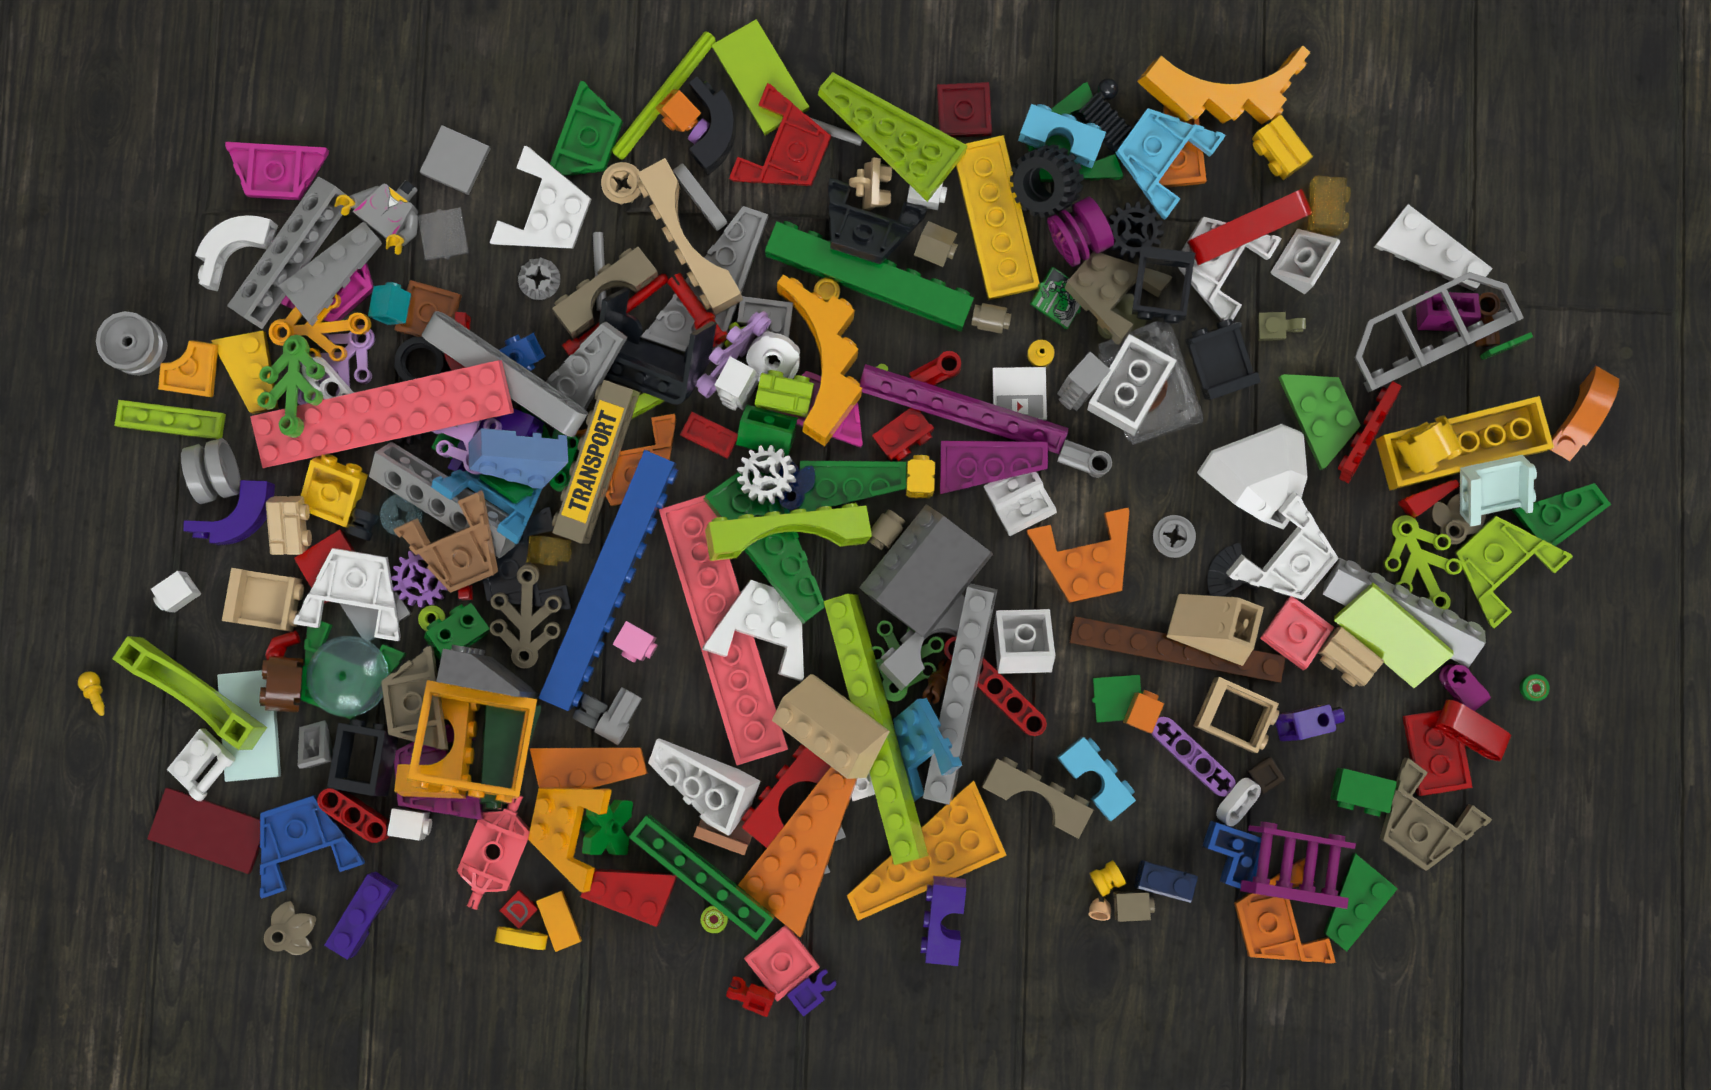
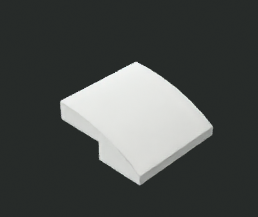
M1037 472L1010 477L984 485V489L1009 536L1057 513L1056 507L1044 489L1043 482Z

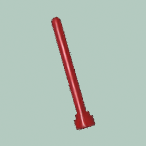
M660 274L628 299L626 314L665 285L668 281V276ZM599 323L579 339H569L562 344V347L569 356L599 327Z

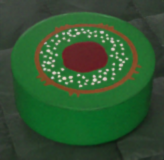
M1528 675L1520 683V692L1529 701H1541L1549 694V683L1541 675Z

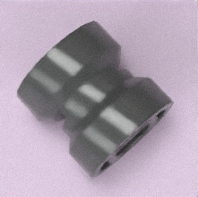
M584 694L581 699L582 705L580 709L575 710L572 718L595 729L599 722L600 714L605 713L608 705L588 694Z

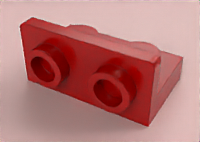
M909 408L873 434L872 437L890 462L895 459L900 462L911 453L909 450L917 443L919 446H922L932 438L931 433L934 431V427L928 423L919 410Z

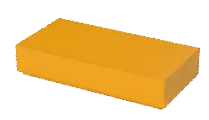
M563 890L536 901L555 952L582 941Z

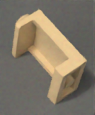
M231 568L222 621L293 631L294 627L297 626V624L293 623L296 615L299 613L297 611L298 601L303 598L304 594L302 579Z

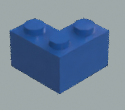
M1210 821L1202 846L1228 855L1220 881L1237 888H1241L1242 880L1253 882V876L1256 877L1261 838Z

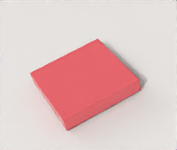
M1289 596L1260 639L1304 671L1335 627L1296 598Z
M786 925L744 957L766 988L776 993L775 999L777 1002L820 968V965L803 943Z

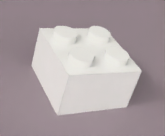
M1050 609L996 611L993 630L998 674L1052 672L1055 649Z

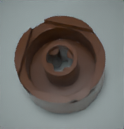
M270 656L269 660H263L262 676L263 679L267 680L266 687H261L259 703L260 706H265V711L299 712V705H294V703H300L302 668L297 666H303V658Z

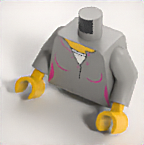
M406 180L397 191H394L384 183L381 186H374L350 196L339 195L336 198L334 206H344L341 210L342 215L346 216L351 208L354 209L352 211L386 239V249L390 246H395V254L397 255L401 254L402 246H405L417 235L418 210L409 201L418 190Z

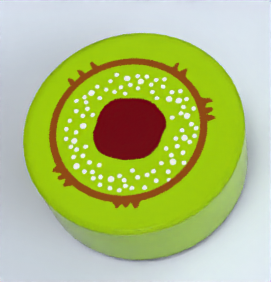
M713 905L707 907L701 915L702 927L710 933L721 932L728 923V917Z

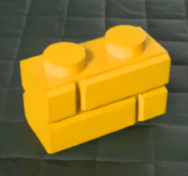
M1282 115L1258 130L1252 138L1255 151L1260 156L1264 155L1270 162L1268 164L1270 171L1276 177L1280 176L1282 180H1285L1295 171L1302 168L1313 157Z
M914 455L913 459L908 461L906 475V496L908 498H930L933 496L935 462L929 460V456Z

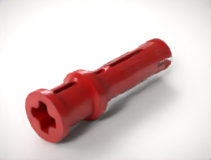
M681 273L674 275L680 285H677L673 277L667 281V284L672 288L694 319V328L696 330L711 321L716 322V316L706 311ZM716 324L713 348L723 343L728 335L726 331L721 330L718 324Z

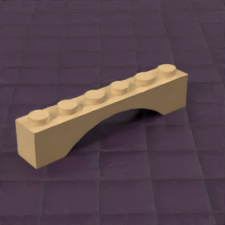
M664 158L638 172L637 174L641 182L637 183V186L644 198L649 196L653 204L649 207L655 219L661 218L665 224V227L661 229L668 242H675L678 249L674 252L681 265L686 263L689 267L690 272L686 274L693 287L699 285L703 293L699 297L706 310L711 308L714 314L717 315L743 300L741 292L729 271L703 258L684 236L678 217V199L681 188L667 160Z

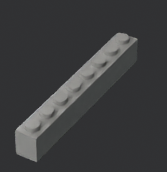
M970 584L966 590L939 719L941 726L938 728L943 738H949L952 744L950 751L953 757H959L960 760L963 755L998 590ZM935 753L931 757L923 798L949 805L954 797L959 769L950 775L941 776Z

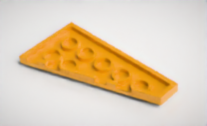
M974 780L958 793L949 805L946 804L921 827L929 856L894 865L892 855H890L847 894L858 921L925 892L927 884L932 885L933 876L956 878L1006 856Z

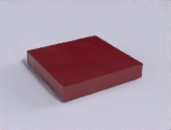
M989 82L937 84L940 131L951 137L992 135Z

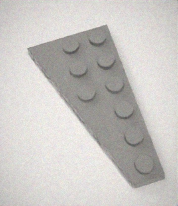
M745 206L740 209L726 227L724 233L711 246L704 257L714 265L728 270L741 293L769 217L766 213ZM687 277L686 282L688 283L694 294L697 296L699 301L702 303L699 296L703 293L699 285L693 287L691 281ZM674 294L673 298L660 311L656 320L648 330L646 329L641 338L685 353L689 345L690 334L696 331L694 328L695 321L678 296ZM738 303L715 315V321L722 331L728 333V327L731 325ZM711 308L706 310L707 312H711L714 314ZM724 342L718 345L717 347L722 348Z

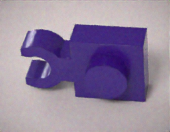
M823 969L818 973L815 982H812L807 977L787 993L788 998L803 1017L825 1000L821 993L823 990L830 991L836 986V980H833L830 984L823 983L822 977L828 973L827 969Z

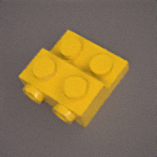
M333 455L317 456L310 460L301 496L304 497V504L309 505L310 514L347 527L352 521V511L356 507L357 501L362 497L368 474L361 472L362 467L359 465L348 463L345 466L337 463L338 459Z

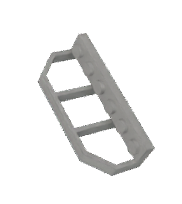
M1468 272L1369 320L1354 358L1366 380L1364 385L1367 391L1370 392L1509 326L1524 317L1506 283ZM1467 279L1502 291L1511 313H1509L1508 309H1504L1492 315L1494 321L1486 325L1479 321L1466 329L1447 289ZM1440 293L1461 336L1459 337L1457 333H1454L1442 339L1444 345L1434 349L1431 344L1420 350L1402 311ZM1395 315L1416 358L1409 361L1406 356L1392 363L1394 369L1384 373L1381 368L1370 374L1362 355L1373 325Z

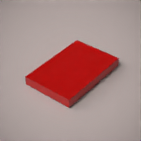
M1442 710L1403 716L1410 760L1428 772L1416 789L1417 796L1473 788L1465 745L1436 727Z

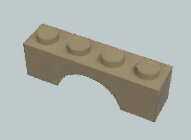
M636 247L634 250L631 248L627 249L619 256L620 260L616 263L603 266L597 272L598 275L591 281L589 279L582 281L576 287L577 291L570 296L567 294L563 295L554 303L556 305L552 308L554 315L573 339L595 324L593 306L601 292L614 287H624L637 293L658 277L657 270L639 247Z
M1005 756L1002 760L995 758L981 785L982 788L1005 800L1022 791H1034L1041 794L1050 804L1052 825L1078 839L1080 838L1094 811L1088 807L1089 801L1076 794L1073 799L1064 794L1066 789L1054 782H1051L1049 786L1040 782L1042 776L1027 769L1026 773L1016 769L1018 763Z

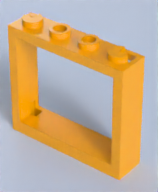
M427 680L407 781L413 782L412 787L429 789V785L440 786V791L456 794L458 789L468 791V796L484 798L485 794L495 795L496 801L512 803V798L518 799L520 796L537 699L515 697ZM432 696L525 712L511 788L417 773Z

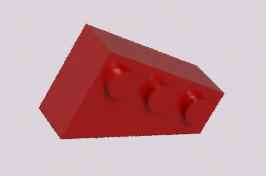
M594 869L590 891L582 893L580 897L657 927L661 922L678 877L672 872Z

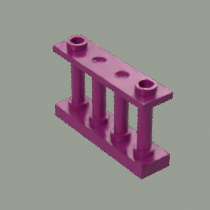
M1261 821L1260 826L1249 825L1248 831L1262 833L1256 877L1253 876V882L1242 880L1240 891L1338 908H1348L1349 898L1338 896L1336 883L1341 847L1355 849L1356 843L1345 842V836L1329 834L1328 838L1278 830V824ZM1273 835L1285 837L1279 881L1276 880V886L1269 885L1270 879H1267ZM1296 839L1308 841L1302 884H1299V889H1292L1293 883H1290ZM1320 843L1330 845L1325 888H1322L1321 893H1316V887L1313 886L1318 845Z

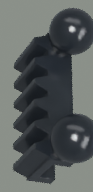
M1107 78L1099 83L1098 92L1076 114L1085 124H1096L1101 127L1102 131L1106 132L1103 143L1116 155L1115 152L1131 132L1132 127L1126 125L1124 118L1119 117L1118 112L1112 110L1110 104L1104 101L1113 99L1119 89L1115 80ZM1138 118V119L1135 121L1134 126L1136 125V123L1139 121L1140 118Z

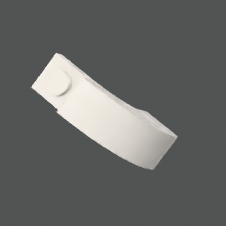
M246 215L230 218L215 226L204 237L195 255L204 261V265H201L198 273L199 284L209 290L218 291L224 266L230 255L243 247H258L267 250L275 238L278 225L271 219Z

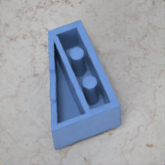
M481 428L468 442L470 470L484 475L499 477L510 482L528 485L532 488L543 489L568 463L566 435H558V439L542 438L541 433H533L532 437L516 436V431Z

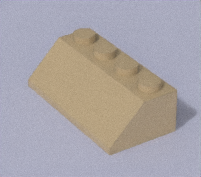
M810 674L782 698L772 719L774 723L847 779L867 777L890 732L813 674Z

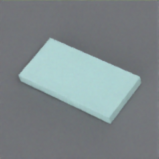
M262 670L218 674L219 693L267 727L253 750H238L222 739V745L235 757L233 764L224 769L225 782L281 776L277 711H265V706H260L259 703L261 687H266L267 680L263 679Z

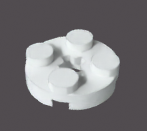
M768 331L751 343L746 361L748 366L755 370L754 377L758 381L760 380L761 373L767 374L768 370L784 373L783 377L793 379L800 364V349L788 337ZM767 356H778L780 363L774 362L770 364Z

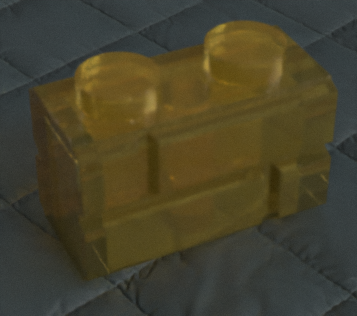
M1315 176L1311 180L1309 206L1313 213L1308 215L1307 231L1321 235L1339 236L1344 231V228L1348 227L1349 213L1345 212V203H1348L1350 200L1351 188L1346 186V178Z

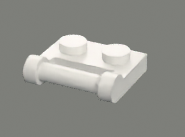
M199 729L167 770L189 791V795L197 801H203L207 796L206 791L223 770L233 764L235 757L206 729ZM217 756V762L198 783L196 781L214 757Z

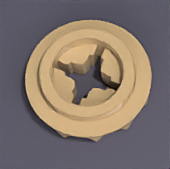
M626 162L615 163L608 167L601 179L602 190L611 202L621 205L628 202L633 203L634 199L641 195L637 183L641 182L637 174L640 171L634 165ZM628 176L627 184L631 189L623 187L618 191L619 186L615 179L623 181Z

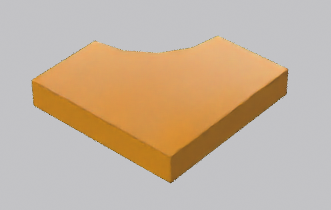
M194 340L189 341L186 351L179 359L160 364L158 389L213 397L218 344Z

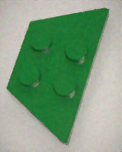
M584 81L579 83L550 165L563 176L605 171L612 154V148L615 146L623 124L619 116L614 111H611L606 103Z

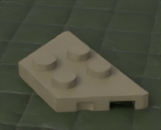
M432 646L424 648V652L412 661L408 660L400 666L397 672L391 673L381 681L389 735L415 742L427 680L437 681L438 676L435 652ZM432 696L423 745L445 751L448 750L442 701L441 697Z

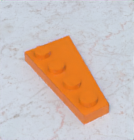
M530 748L539 788H594L648 774L642 748Z

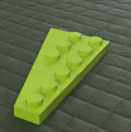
M833 72L819 88L818 95L927 202L966 153V144Z

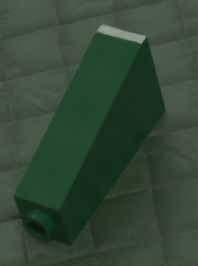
M485 705L481 784L511 788L525 712ZM536 705L530 740L541 712V706ZM485 794L484 798H479V804H485L486 809H502V804L507 805L506 802L496 801L495 795Z

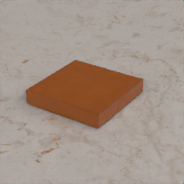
M410 280L406 290L411 293L406 323L396 324L394 330L414 337H422V333L435 311L442 312L455 319V312L458 311L462 298L461 294Z

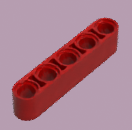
M1300 189L1187 241L1191 252L1195 253V261L1199 266L1304 218L1313 212L1303 190Z
M957 636L951 637L944 644V654L951 662L953 656L949 653L948 647L951 642L956 641ZM983 658V668L979 675L977 687L1024 733L1031 736L1042 734L1047 725L1045 717ZM993 678L998 679L1002 685L1001 691L997 694L990 693L987 688L989 680ZM1012 697L1018 698L1021 702V708L1016 713H1012L1007 709V702ZM1031 716H1036L1041 723L1039 729L1031 732L1026 725L1028 718Z

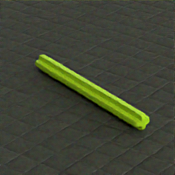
M705 31L612 148V152L616 157L623 160L660 114L655 107L673 89L679 90L712 48V44L716 43V39L711 33Z

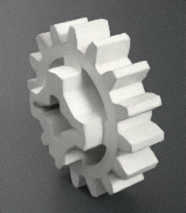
M772 445L769 446L768 451H764L763 447L759 446L758 453L755 454L754 451H749L751 456L749 459L742 457L741 460L745 466L738 467L737 470L743 476L738 477L737 480L739 484H743L741 490L744 494L749 493L748 497L750 500L753 501L758 497L760 504H764L768 498L774 504L776 496L782 500L784 499L782 493L784 490L792 491L789 482H796L795 477L791 475L796 472L794 465H789L792 460L790 456L784 457L785 453L782 449L775 453ZM781 465L784 469L783 478L779 475ZM750 472H752L755 476V478L752 481V485L750 482ZM760 472L769 474L771 472L774 478H772L771 476L762 477Z

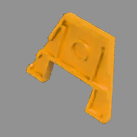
M539 788L528 840L580 892H588L591 888L595 868L574 858L584 808L599 815L607 814L612 790Z

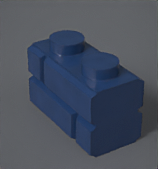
M1141 860L1134 886L1138 889L1191 903L1198 876Z

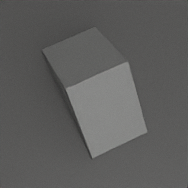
M326 721L299 727V769L311 768L332 762L334 749Z

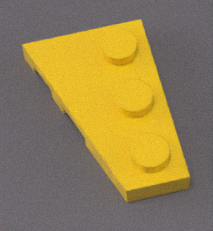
M258 331L211 340L213 344H218V354L248 411L255 414L279 409L278 402L270 410L260 407L257 402L258 396L262 392L269 393L275 386V383L268 384L259 377L263 367L272 366L266 332ZM269 397L266 399L265 404L268 403Z

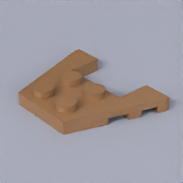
M482 490L458 501L470 525L467 528L432 543L427 538L418 518L393 529L399 538L402 536L411 545L409 548L415 555L419 554L427 562V568L450 593L498 572L485 497Z

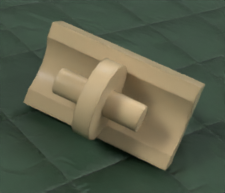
M873 157L871 162L864 164V169H857V177L849 179V186L856 188V196H863L862 210L870 211L875 207H886L891 203L890 191L881 190L879 187L880 182L887 183L891 180L892 167L880 164L881 158Z

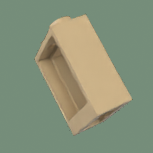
M1214 677L1194 727L1252 753H1258L1259 749L1263 750L1267 744L1269 735H1266L1269 726L1274 725L1279 716V710H1277L1279 703L1221 677ZM1225 690L1264 707L1250 742H1246L1211 726Z

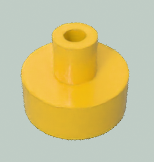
M1046 340L1033 342L1027 352L1029 362L1035 367L1048 366L1054 358V348L1051 343Z

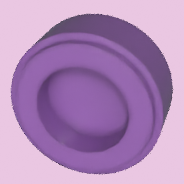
M702 118L690 133L688 140L696 144L707 134L711 124Z

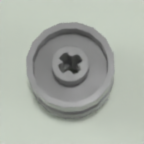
M124 311L113 314L103 321L97 331L96 346L101 358L107 364L127 374L138 376L149 374L157 369L166 357L168 345L164 332L158 325L137 313Z
M220 438L206 442L205 448L197 444L182 449L181 464L188 489L196 502L203 504L217 499L218 494L226 498L240 493L241 479L239 468L232 449L226 440Z

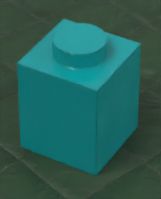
M394 282L373 286L368 317L387 325L406 323L411 293L401 289V285Z

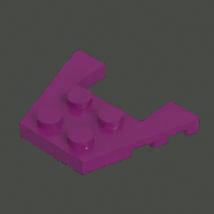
M448 724L445 726L447 743L452 744L454 743V729L452 724ZM415 742L396 750L394 760L395 779L398 764L410 765ZM423 745L419 765H431L441 761L447 756L448 750L444 751ZM397 793L398 806L483 820L482 804H479V798L466 796V799L407 797Z

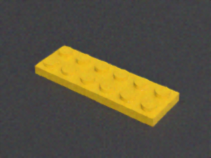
M1004 135L967 143L966 153L957 163L956 169L988 300L1039 289L1038 284L1040 282L1020 202L1016 203L1014 199L1017 197L1016 193L1011 192V187L1014 184L1010 182V176L1013 175Z

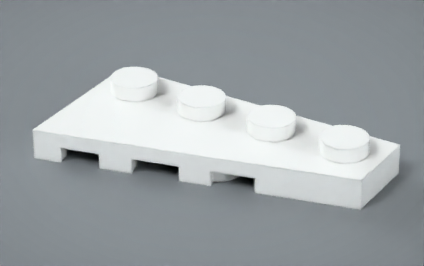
M1409 204L1402 210L1374 246V248L1381 251L1385 250L1395 254V257L1408 260L1420 265L1419 267L1422 269L1436 272L1450 281L1468 272L1486 277L1492 270L1484 261ZM1467 279L1459 283V285L1474 291L1480 283Z

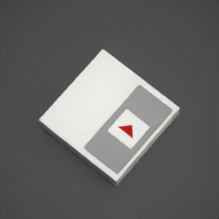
M1046 367L992 369L994 405L1044 421L1047 420Z

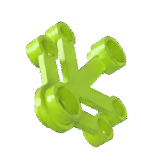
M1411 516L1398 517L1391 527L1392 534L1396 539L1389 557L1383 562L1384 568L1389 572H1395L1400 569L1401 560L1399 558L1406 544L1410 556L1402 577L1396 585L1405 583L1411 593L1413 590L1411 582L1416 569H1418L1429 593L1427 599L1437 606L1435 600L1441 597L1444 600V605L1439 608L1443 610L1450 607V598L1445 592L1440 591L1428 564L1442 568L1450 575H1456L1462 571V563L1458 559H1446L1422 550L1417 539L1433 544L1437 550H1446L1451 545L1450 537L1446 534L1436 535L1420 529L1418 522ZM1403 524L1410 526L1408 534L1402 532L1401 527ZM1440 537H1443L1446 540L1445 547H1440L1438 545V539ZM1390 559H1394L1397 562L1396 568H1389L1388 561ZM1451 562H1455L1458 566L1455 572L1449 569Z

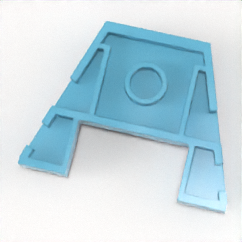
M1148 108L1115 153L1158 214L1165 220L1180 200L1178 196L1159 183V180L1187 141L1210 157L1226 135L1218 131L1213 132L1204 129L1203 126L1197 124L1192 125L1180 121L1179 118Z

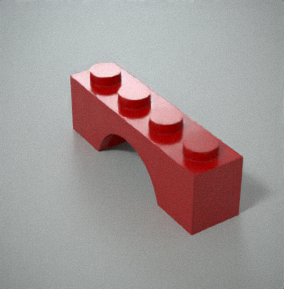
M803 744L792 755L796 758L790 767L785 764L775 776L779 781L773 789L768 785L758 797L762 802L756 810L750 807L741 819L745 822L742 828L766 848L784 827L778 810L779 801L784 791L797 782L809 781L818 784L831 767Z

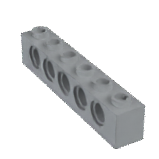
M318 176L227 306L263 329L286 296L279 285L307 265L342 216L341 210L344 206L339 205L335 207L336 198L339 195L346 194Z
M393 442L388 443L375 452L369 474L370 478L456 532L470 526L458 501L474 492L465 488L452 500H449L431 488L433 479L439 476L442 478L448 477ZM485 500L495 556L501 558L515 546V543L497 532L499 523L508 517L509 514Z

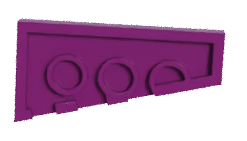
M941 441L940 494L1048 469V442Z

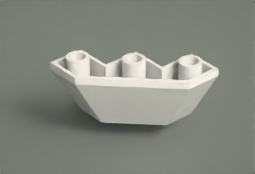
M1283 424L1274 426L1212 450L1197 473L1236 506L1263 522L1284 529L1290 520L1278 510L1293 492L1302 498L1308 477L1304 434Z

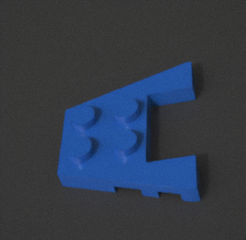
M316 795L260 813L261 899L287 889L278 863L331 846L340 872L365 863L364 858L335 820L319 808Z

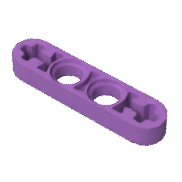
M1158 717L1154 730L1151 733L1152 736L1214 794L1223 797L1227 796L1236 785L1233 776L1173 720L1168 717ZM1167 722L1169 724L1167 730L1172 735H1175L1176 731L1179 733L1178 736L1172 739L1170 745L1166 743V741L1170 740L1166 734L1158 735V723L1165 724ZM1184 739L1190 744V750L1186 755H1180L1176 751L1175 747L1179 740ZM1200 758H1205L1210 763V769L1203 774L1199 773L1195 767L1197 760ZM1216 768L1219 770V772L1215 773L1218 778L1228 779L1226 785L1229 788L1227 790L1220 789L1218 791L1217 787L1219 784L1213 778L1209 782L1206 780V778L1213 775Z

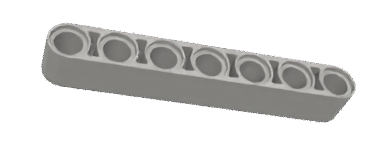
M435 311L422 333V337L464 367L502 360L511 399L561 433L570 437L576 435L588 415V412L583 407L448 315L439 311Z

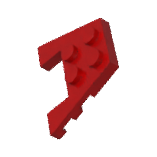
M767 83L759 102V107L783 116L764 166L737 157L729 179L733 182L812 186L831 140V135L778 92L775 87Z

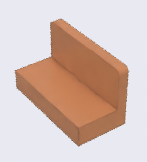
M701 819L693 836L741 855L746 854L752 838L742 828L745 823L742 820L730 835H726L706 824Z

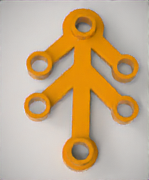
M336 293L334 296L336 299L335 304L330 305L327 309L324 308L318 314V320L313 326L308 321L304 325H296L302 314L295 306L286 319H278L270 325L269 337L273 343L283 346L285 341L292 335H307L328 352L332 360L340 362L346 359L347 350L343 346L335 345L323 333L351 331L354 334L363 335L370 330L371 320L365 314L353 313L349 316L348 320L322 322L331 309H336L341 304V297ZM360 319H363L365 322V326L362 329H359L357 326ZM282 328H285L287 330V334L285 337L282 338L280 336V330ZM310 348L309 353L313 351L316 356L321 357L319 350ZM339 348L342 355L336 358L334 352Z

